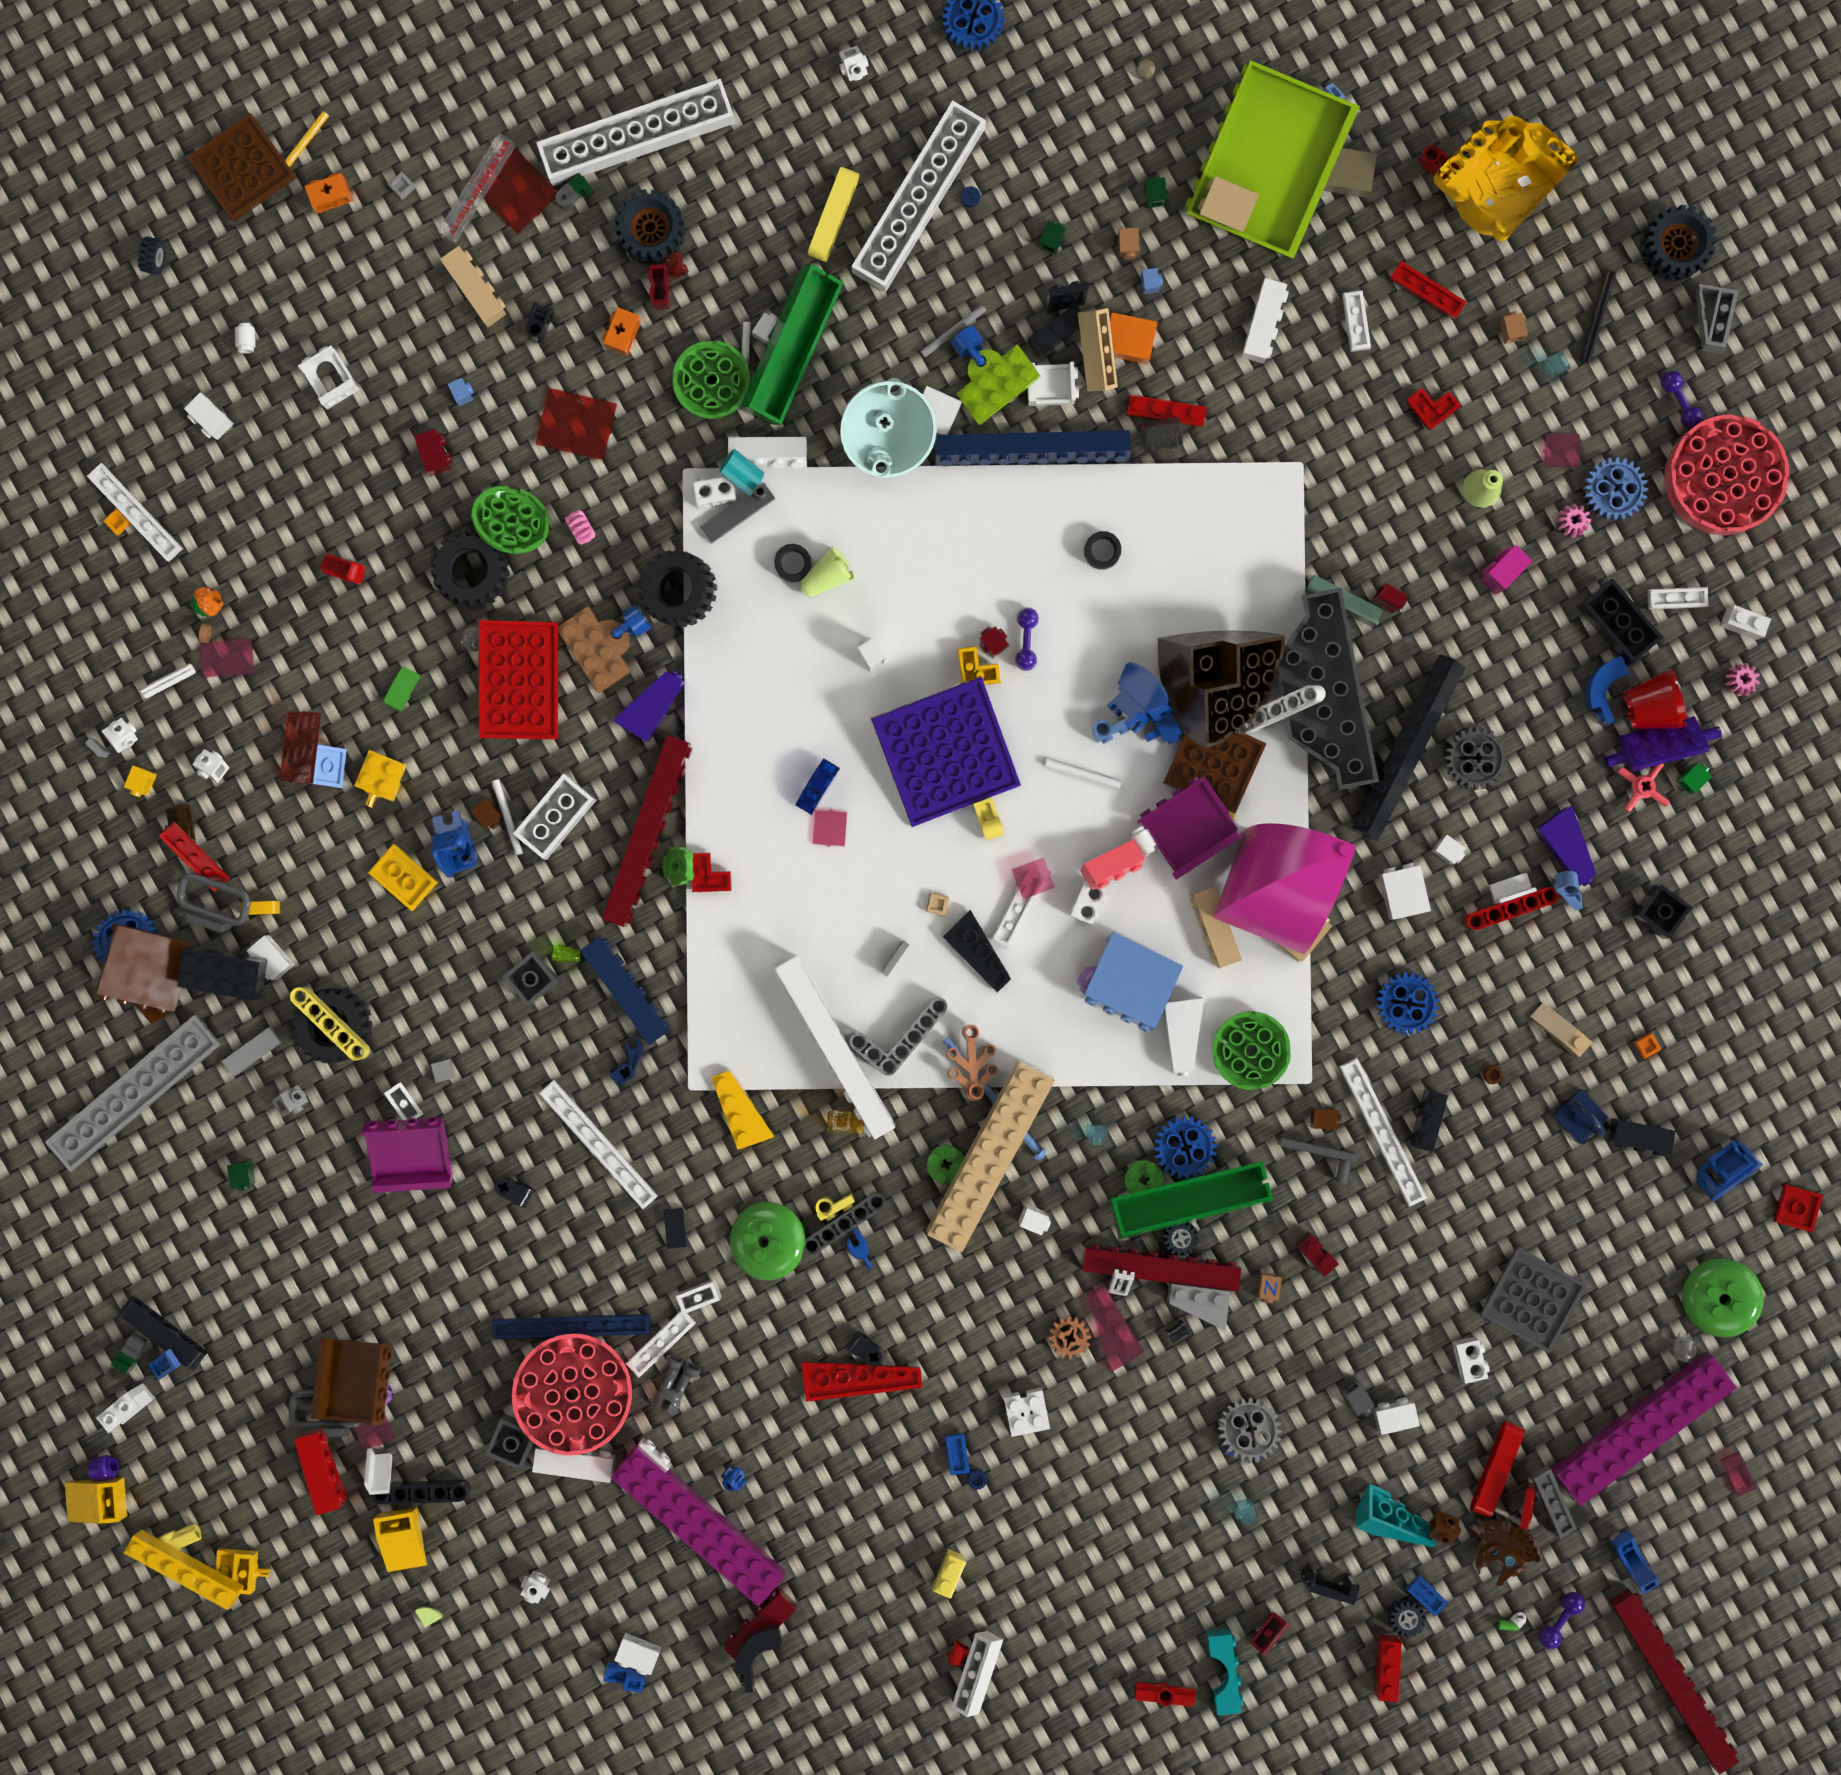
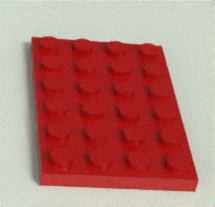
M478 621V738L558 740V622Z

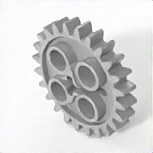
M1242 1398L1240 1405L1234 1401V1408L1228 1405L1226 1408L1229 1413L1223 1411L1222 1416L1225 1419L1218 1421L1223 1424V1426L1217 1428L1218 1431L1223 1432L1218 1438L1225 1440L1221 1446L1227 1445L1229 1447L1226 1453L1234 1452L1232 1458L1239 1455L1240 1462L1247 1458V1462L1250 1464L1252 1458H1254L1255 1462L1258 1463L1260 1461L1259 1456L1266 1460V1453L1270 1456L1273 1455L1271 1448L1277 1449L1278 1446L1275 1442L1281 1441L1277 1437L1278 1434L1282 1433L1281 1430L1277 1429L1281 1422H1275L1278 1415L1272 1416L1273 1408L1267 1410V1403L1261 1406L1260 1399L1253 1403L1252 1398H1249L1246 1403ZM1244 1413H1247L1248 1415V1422L1244 1416ZM1258 1414L1261 1417V1423H1255L1252 1415ZM1234 1418H1239L1242 1421L1241 1428L1234 1425ZM1248 1425L1250 1429H1254V1432L1252 1434H1250V1432H1246ZM1259 1433L1266 1436V1443L1258 1441L1257 1435ZM1240 1437L1247 1440V1447L1239 1445L1238 1439ZM1252 1439L1255 1444V1448L1252 1447Z

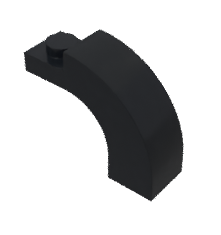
M780 1623L765 1625L754 1630L743 1641L739 1649L735 1674H741V1686H745L746 1693L754 1692V1659L764 1651L781 1649Z

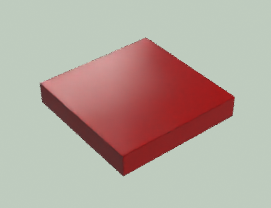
M1783 1184L1773 1221L1813 1233L1823 1195Z
M1529 1483L1521 1518L1520 1528L1526 1530L1531 1524L1537 1489L1534 1483Z

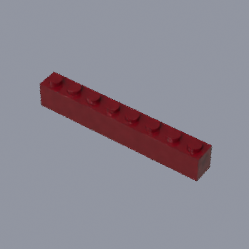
M1089 1243V1246L1084 1245L1081 1268L1083 1272L1112 1276L1115 1269H1118L1120 1274H1122L1123 1270L1127 1271V1275L1135 1272V1279L1239 1292L1241 1267L1232 1261H1225V1264L1217 1263V1260L1206 1258V1261H1199L1198 1257L1186 1256V1259L1178 1258L1179 1256L1172 1253H1167V1256H1161L1156 1251H1148L1145 1254L1140 1253L1139 1249L1128 1248V1251H1123L1117 1246H1109V1249L1101 1248L1100 1244Z

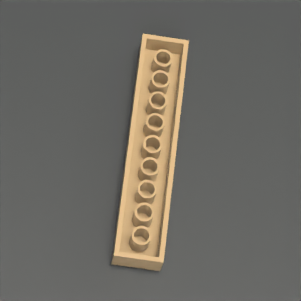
M1020 1059L1017 1060L957 1174L926 1229L928 1236L963 1252L1054 1084L1053 1076Z

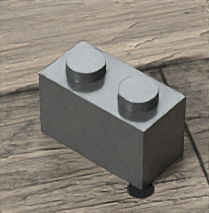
M1356 1378L1339 1387L1348 1405L1357 1416L1360 1414L1363 1416L1371 1412L1374 1404L1364 1386Z

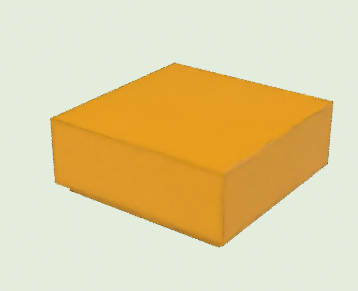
M117 508L103 520L117 536L131 525V522Z

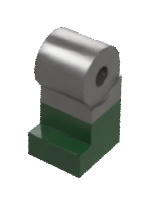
M578 173L556 193V201L562 209L570 210L574 207L575 202L584 194L589 198L594 194V191L581 174Z
M133 1333L118 1356L113 1360L111 1366L124 1374L132 1371L144 1352L148 1340Z

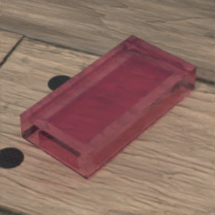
M1738 1451L1720 1459L1738 1497L1756 1489Z

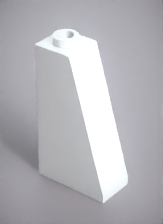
M1202 997L1167 1002L1164 1009L1172 1073H1177V1076L1189 1075V1071H1194L1204 1004Z

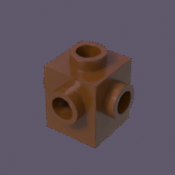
M1437 1511L1429 1521L1428 1537L1441 1543L1451 1545L1461 1534L1459 1518L1450 1514Z

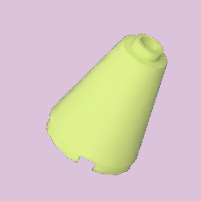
M1477 469L1471 472L1463 482L1462 493L1465 500L1474 507L1486 508L1493 505L1501 495L1502 475L1496 470Z
M832 546L800 581L802 584L800 589L805 596L813 597L854 580L855 574L853 570L848 571L849 563L840 551Z

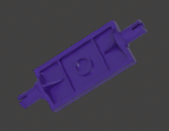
M1695 716L1683 720L1686 722V727L1644 729L1619 736L1621 752L1604 756V761L1608 768L1624 763L1625 765H1630L1633 771L1709 752L1710 747L1707 741L1721 738L1722 732L1719 726L1702 730Z

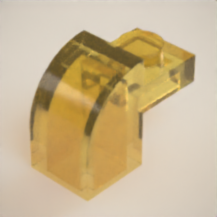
M832 1110L828 1112L827 1132L831 1134L863 1135L864 1121L863 1119L859 1120L856 1114H851V1112Z

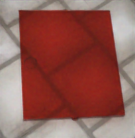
M510 144L505 149L502 157L497 156L495 158L497 160L500 158L498 163L495 160L490 162L469 184L474 189H477L479 187L477 185L480 184L482 186L479 192L480 196L519 234L556 198L558 191ZM491 163L496 165L493 171L490 168L488 169ZM487 170L492 172L489 178L484 177L487 174Z
M549 388L544 411L541 415L542 419L536 445L604 461L609 437L612 433L611 429L617 404Z
M306 711L287 712L279 781L294 782L295 784L313 783L321 713Z

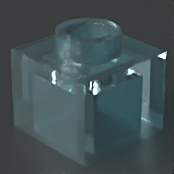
M1563 351L1548 357L1544 361V370L1547 375H1550L1551 379L1571 369Z
M1087 1124L1086 1140L1091 1141V1145H1103V1142H1107V1125Z
M1252 1499L1236 1501L1237 1508H1234L1236 1520H1240L1242 1525L1257 1523Z

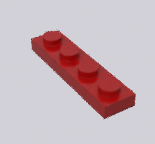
M1402 261L1399 262L1389 278L1454 320L1467 302Z
M1130 395L1126 416L1203 428L1207 407Z
M175 822L158 835L196 874L223 883L229 881L230 877ZM210 887L214 892L218 890L216 888Z

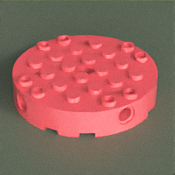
M1730 414L1704 420L1683 434L1669 453L1664 474L1666 493L1676 513L1693 528L1713 535L1738 534L1768 519L1778 505L1781 504L1787 491L1786 486L1789 477V464L1785 450L1771 430L1768 431L1760 425V422L1749 417ZM1725 472L1728 473L1729 478L1724 476Z
M583 1334L560 1335L538 1345L521 1363L512 1387L513 1411L524 1434L540 1448L560 1455L585 1454L609 1442L623 1426L632 1401L631 1379L620 1356L603 1341ZM569 1389L577 1391L578 1396L575 1400L567 1398L566 1393Z

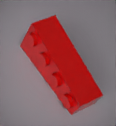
M320 1428L299 1434L294 1441L315 1515L339 1509L348 1496L328 1446L326 1433Z

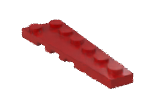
M805 1361L801 1363L806 1402L923 1388L921 1368L917 1366H871L869 1364Z

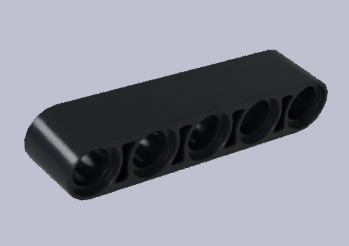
M130 1296L118 1312L122 1319L163 1350L171 1349L177 1360L191 1370H195L207 1354V1351L134 1296Z
M466 1480L390 1482V1493H386V1497L373 1494L371 1498L376 1504L461 1502L471 1492V1485ZM456 1487H462L465 1494H458ZM417 1488L424 1489L425 1496L419 1495ZM437 1488H443L445 1495L438 1494ZM398 1489H403L406 1496H400Z

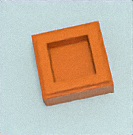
M1651 1032L1633 1042L1643 1059L1662 1050Z

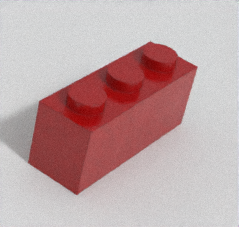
M1378 1634L1374 1694L1379 1701L1399 1702L1402 1642L1397 1635Z

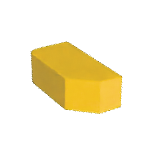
M280 901L250 902L248 915L280 914ZM240 902V913L242 908V902Z

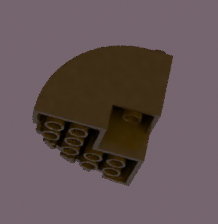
M1227 630L1193 632L1158 638L1159 673L1161 684L1168 694L1169 701L1167 704L1173 709L1172 714L1177 724L1192 741L1204 748L1218 745L1226 741V738L1232 734H1238L1246 723L1249 724L1257 716L1258 708L1262 703H1266L1273 690L1271 686L1275 678H1278L1279 672H1277L1279 661L1283 660L1285 635L1259 631Z

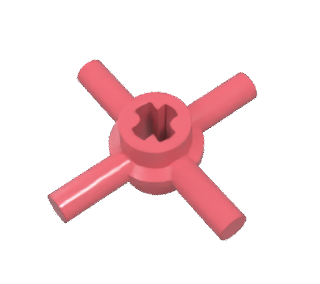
M1664 764L1653 766L1647 775H1640L1638 777L1624 767L1618 770V774L1632 783L1631 788L1634 793L1623 809L1630 813L1640 798L1652 797L1664 807L1669 804L1670 801L1655 790L1654 778ZM1642 783H1645L1644 788H1645L1646 790H1642V788H1643V786L1641 785Z

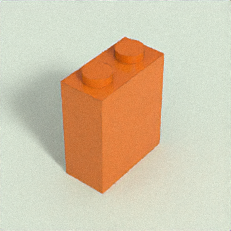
M1112 313L1110 326L1114 358L1148 365L1158 322Z

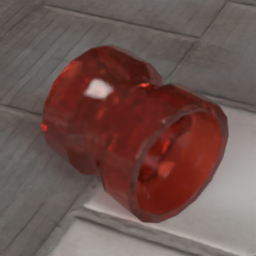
M681 252L672 253L664 258L665 265L670 269L671 279L680 278L689 272L687 265L683 263Z

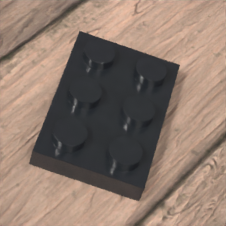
M1078 280L1071 282L1068 286L1058 284L1048 289L1045 303L1046 313L1069 309L1074 304H1077L1078 307L1084 306L1089 290L1087 282L1082 283V281Z

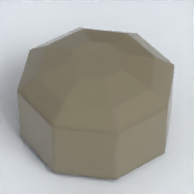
M1144 59L1138 62L1136 74L1139 79L1147 81L1153 77L1156 67L1151 60Z

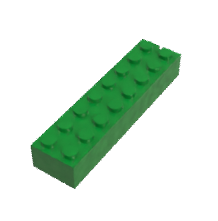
M813 264L802 265L740 405V408L771 425H782L843 286L842 281L830 274L825 275V271Z
M1263 1161L1111 1198L1109 1205L1118 1239L1271 1202L1274 1199L1269 1182L1262 1186L1260 1183L1268 1179Z

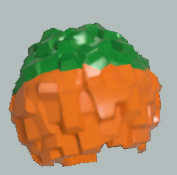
M198 587L191 595L190 606L198 615L214 616L223 606L221 594L217 590H210V587Z

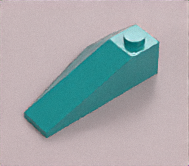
M1372 1484L1367 1485L1356 1509L1357 1529L1376 1536L1430 1547L1435 1546V1539L1428 1537L1429 1523L1417 1514L1413 1515L1405 1509L1406 1505L1402 1502L1397 1503L1386 1490Z

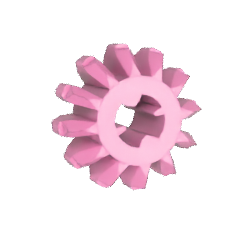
M1573 504L1571 507L1565 506L1564 511L1558 513L1561 518H1558L1556 522L1562 524L1558 527V530L1564 528L1563 535L1566 536L1570 533L1571 538H1574L1576 534L1579 536L1583 535V530L1587 531L1589 529L1587 523L1591 522V519L1586 518L1589 512L1586 511L1584 513V506L1578 508L1577 504ZM1573 517L1576 519L1574 522H1577L1575 524L1571 522L1573 521V519H1571Z
M581 510L574 511L565 517L570 531L579 544L588 543L595 537L594 530Z
M1738 663L1735 664V668H1729L1730 674L1725 675V678L1729 679V682L1725 683V685H1731L1729 692L1736 691V696H1741L1742 694L1747 696L1750 695V691H1756L1755 685L1760 683V681L1756 680V677L1760 674L1753 673L1756 667L1749 668L1748 663L1743 665Z

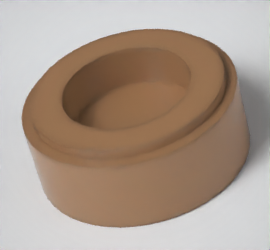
M201 624L199 642L208 643L210 641L212 632L210 624Z

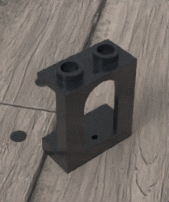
M1310 1562L1307 1563L1306 1567H1303L1301 1579H1303L1302 1581L1309 1592L1355 1605L1360 1585L1353 1575L1345 1573L1342 1585L1316 1578L1317 1572Z

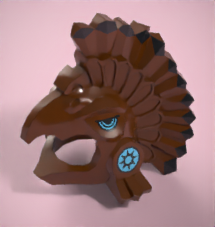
M1504 1515L1501 1517L1495 1516L1494 1520L1490 1518H1485L1484 1521L1478 1519L1475 1521V1525L1468 1527L1469 1532L1478 1535L1482 1539V1542L1478 1545V1551L1480 1552L1475 1562L1478 1574H1481L1483 1567H1489L1492 1561H1497L1502 1567L1503 1572L1498 1578L1496 1586H1503L1511 1576L1517 1577L1527 1568L1524 1565L1525 1562L1535 1561L1541 1563L1543 1559L1537 1542L1533 1539L1532 1535L1527 1533L1526 1529L1520 1528L1519 1524L1514 1523L1512 1520H1507Z

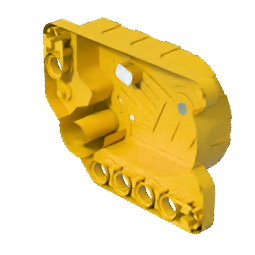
M1508 116L1503 121L1488 120L1483 122L1438 170L1434 176V183L1448 197L1455 201L1460 217L1473 230L1483 235L1493 236L1496 240L1502 242L1511 236L1577 163L1578 158L1575 152L1545 125L1526 123L1519 117ZM1485 127L1491 130V135L1484 131ZM1473 139L1479 140L1481 146L1475 145ZM1550 143L1556 146V151L1549 147ZM1462 151H1467L1470 154V158L1464 157ZM1451 163H1456L1459 166V170L1452 168ZM1446 172H1447V174H1449V176H1448L1445 180L1442 179V177H1443V176L1446 174Z

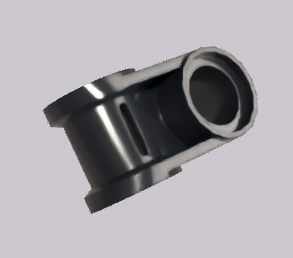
M536 302L533 303L525 328L532 342L540 343L545 339L548 327L553 319L554 308L550 307L548 309L539 306ZM533 329H540L537 335L531 334Z
M503 1177L495 1184V1191L499 1196L523 1208H526L534 1192V1189L509 1177ZM504 1182L508 1183L507 1187L509 1188L505 1191L502 1190V1186L500 1185Z
M856 1331L846 1346L849 1352L871 1366L879 1365L884 1356L883 1349L860 1331ZM875 1352H877V1353H878L877 1357H875L874 1359H872V1358H871L872 1354L875 1353Z

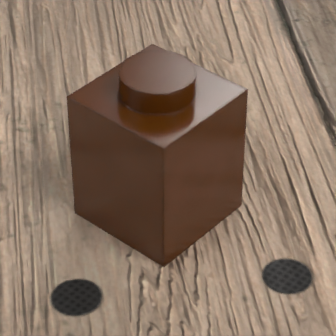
M485 798L471 810L485 829L494 830L502 823L500 821L503 819L502 814L489 799Z
M1311 1107L1310 1127L1314 1129L1337 1130V1125L1341 1123V1114H1338V1110Z

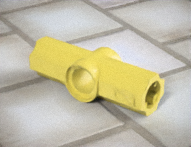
M194 1523L178 1531H170L158 1537V1539L181 1550L182 1547L200 1540L201 1530Z

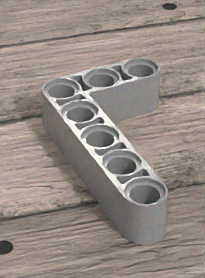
M941 997L931 1000L888 1053L860 1032L854 1033L851 1036L850 1046L882 1074L891 1076L900 1068L947 1010V1002ZM938 1000L944 1003V1009L940 1012L933 1009L934 1002ZM929 1016L932 1019L931 1025L923 1026L920 1022L921 1018ZM911 1031L919 1033V1039L915 1042L908 1039V1034ZM861 1036L864 1039V1044L861 1047L855 1046L853 1044L854 1037ZM898 1046L906 1048L907 1053L905 1056L899 1057L896 1054L895 1050ZM870 1049H877L879 1051L877 1059H871L868 1056ZM886 1061H891L894 1064V1069L890 1072L885 1071L883 1068V1064Z

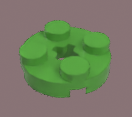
M681 846L670 847L667 850L670 852L663 858V874L665 878H669L671 885H685L688 881H692L694 877L693 853L691 850Z
M948 1144L939 1145L931 1151L928 1157V1172L936 1182L951 1184L965 1157L961 1150ZM944 1159L952 1162L949 1169L941 1167Z
M1138 1160L1127 1169L1124 1183L1129 1193H1135L1163 1186L1164 1177L1161 1169L1153 1162ZM1143 1174L1146 1177H1150L1146 1185L1139 1183V1179H1141Z

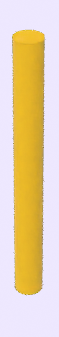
M324 111L321 112L285 159L289 167H291L329 117Z

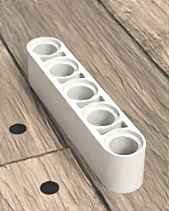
M1320 685L1305 686L1259 707L1257 716L1248 724V728L1244 725L1239 733L1255 732L1321 702L1325 698L1324 688ZM1312 690H1314V692H1315V697H1314V699H1313L1312 696H1311V691H1312ZM1295 698L1298 699V705H1297V706L1294 704V699H1295ZM1279 705L1281 707V713L1278 712ZM1262 713L1265 715L1264 721L1261 719Z

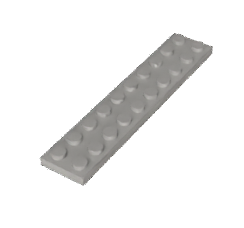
M197 1015L192 1016L45 1143L70 1172L74 1171L222 1044Z

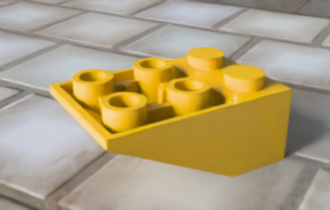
M124 1477L101 1482H93L92 1480L65 1482L68 1522L113 1523L120 1522L127 1517Z
M412 1507L378 1513L373 1521L376 1539L387 1572L426 1566L427 1562L418 1508Z

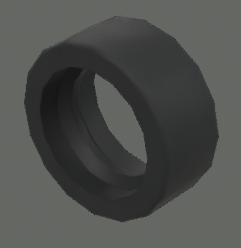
M1099 531L1088 538L1084 547V556L1091 567L1098 570H1106L1118 562L1122 546L1114 534L1108 531ZM1106 539L1113 544L1114 554L1110 560L1100 562L1093 557L1091 547L1097 540Z
M786 544L781 547L774 559L778 575L788 582L801 581L811 570L812 566L808 551L798 544ZM789 552H797L804 558V568L797 574H788L782 568V558Z

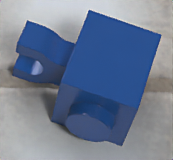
M1171 713L1162 720L1154 721L1155 730L1145 734L1144 737L1147 742L1159 737L1162 744L1168 742L1170 745L1179 740L1178 736L1182 732Z

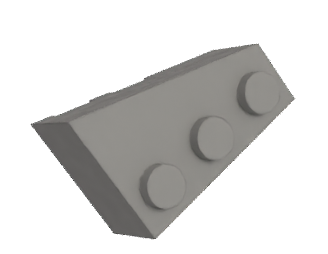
M1699 284L1696 288L1695 295L1702 351L1722 354L1725 350L1738 290Z
M1169 1283L1167 1295L1169 1304L1226 1331L1230 1291Z

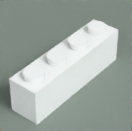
M1267 278L1263 280L1242 352V358L1263 364L1266 358L1270 359L1273 347H1270L1271 340L1276 339L1278 328H1275L1277 321H1281L1284 311L1281 310L1282 302L1286 303L1289 291H1286L1287 284Z
M728 437V454L735 448L759 469H799L807 467L806 437Z
M537 1446L535 1448L532 1472L610 1483L616 1455H612L610 1451L601 1450L599 1453L591 1451L580 1455H560Z
M989 1631L975 1634L951 1707L952 1709L966 1717L979 1714L1003 1639Z

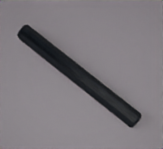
M1607 270L1604 274L1579 361L1581 363L1588 364L1591 362L1616 277L1615 271Z

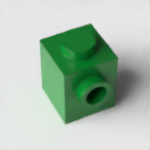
M1695 763L1676 781L1688 794H1694L1712 776L1705 765Z

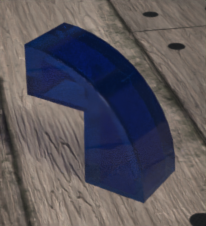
M823 758L795 805L812 815L825 792L836 778L840 768Z

